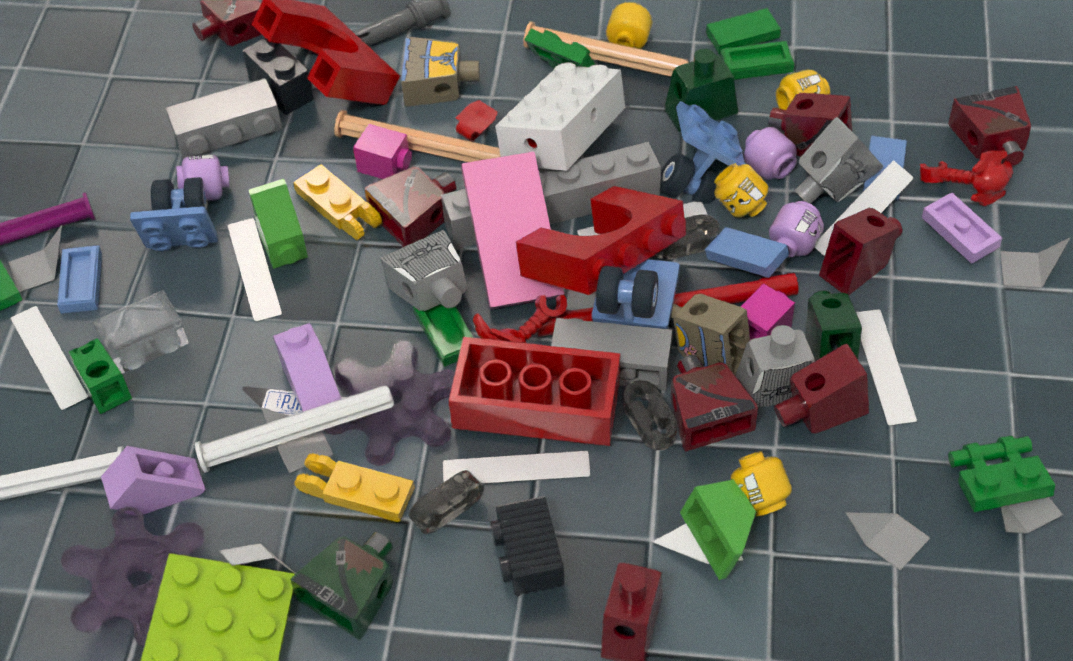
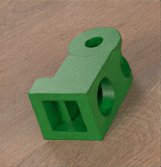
M98 338L91 340L86 345L68 351L83 385L100 414L132 399L121 371Z

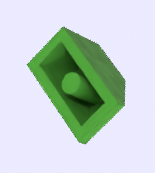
M280 179L249 189L260 238L273 269L308 258L303 233L285 180Z
M734 479L696 486L680 511L681 516L719 580L727 578L742 555L756 513L747 496Z

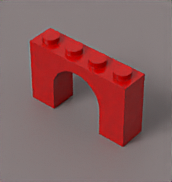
M262 0L252 25L269 42L298 46L319 54L307 79L326 97L387 104L400 75L328 8L323 5L295 0Z
M612 186L590 199L594 232L600 235L577 236L540 227L516 241L521 277L591 295L597 291L599 274L604 266L620 267L624 274L686 235L683 201Z

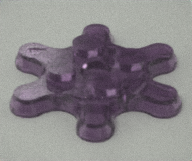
M405 340L395 343L390 352V359L378 367H364L352 358L343 359L338 363L334 375L340 385L349 389L351 396L386 385L389 387L392 395H397L402 399L392 408L325 429L324 431L332 435L342 434L352 429L363 431L368 436L365 457L369 463L376 466L388 464L395 455L396 444L408 436L419 437L430 446H442L451 438V429L443 419L434 414V407L440 400L450 397L455 372L449 369L433 374L418 372L415 369L418 351L413 344Z
M123 507L115 512L112 518L115 537L110 545L102 549H92L84 545L71 546L62 554L61 563L67 573L88 579L92 585L89 597L77 604L72 610L71 622L73 626L81 632L92 633L108 620L115 618L126 619L133 624L136 642L144 648L169 553L189 556L203 544L205 538L204 530L197 523L185 522L178 525L168 535L155 536L145 529L144 516L139 509ZM137 571H145L152 576V580L136 588H133V585L128 582L129 576Z

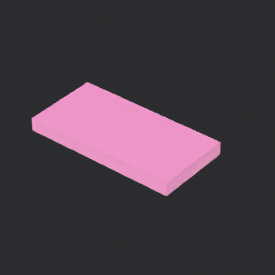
M535 151L462 163L461 170L490 310L532 303L540 295H546V300L564 295V289L561 287L521 277L515 242L540 227L551 230Z

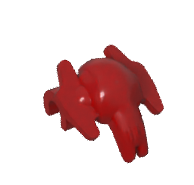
M988 151L981 154L980 161L973 166L972 171L949 168L948 164L943 161L938 162V167H928L925 163L920 164V180L927 183L951 181L958 184H972L978 193L971 196V201L979 202L980 206H987L1006 194L1004 189L1012 177L1013 167L1009 161L1001 164L1002 159L1008 155L1006 151Z
M546 295L537 296L535 301L537 311L524 323V326L519 327L518 331L510 328L490 329L480 314L477 313L473 316L475 330L481 339L526 343V340L535 335L537 330H540L543 327L542 325H545L550 318L557 317L565 312L567 298L565 295L556 296V308L551 310L546 305Z

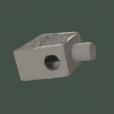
M836 117L799 159V164L810 175L795 189V192L805 202L810 204L824 191L836 202H839L884 166L863 142Z
M444 230L380 258L388 288L419 311H426L439 304L446 308H452L460 302L462 294L467 290L461 260Z
M781 325L775 327L771 335L755 338L747 342L735 377L756 402L758 408L775 405L792 397L791 376L815 362L803 331L793 330L789 326Z

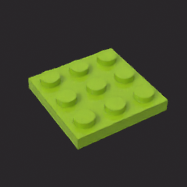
M169 553L141 661H279L294 592L290 579L295 574L239 564L231 565L227 562Z

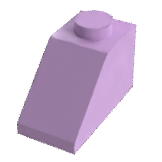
M310 323L291 328L288 331L273 336L283 371L302 411L341 399L322 346Z
M130 446L125 447L101 476L110 509L147 514L199 496L205 491L195 458Z

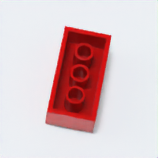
M463 337L449 397L452 428L610 446L620 386V353Z

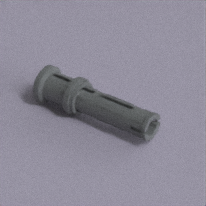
M412 0L408 2L406 9L352 32L366 45L371 46L412 27L422 29L426 27L427 22L441 16L447 18L451 16L450 7L447 0H420L418 2Z

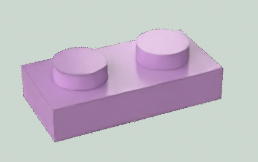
M952 192L923 209L922 218L971 264L1000 248L1002 237Z

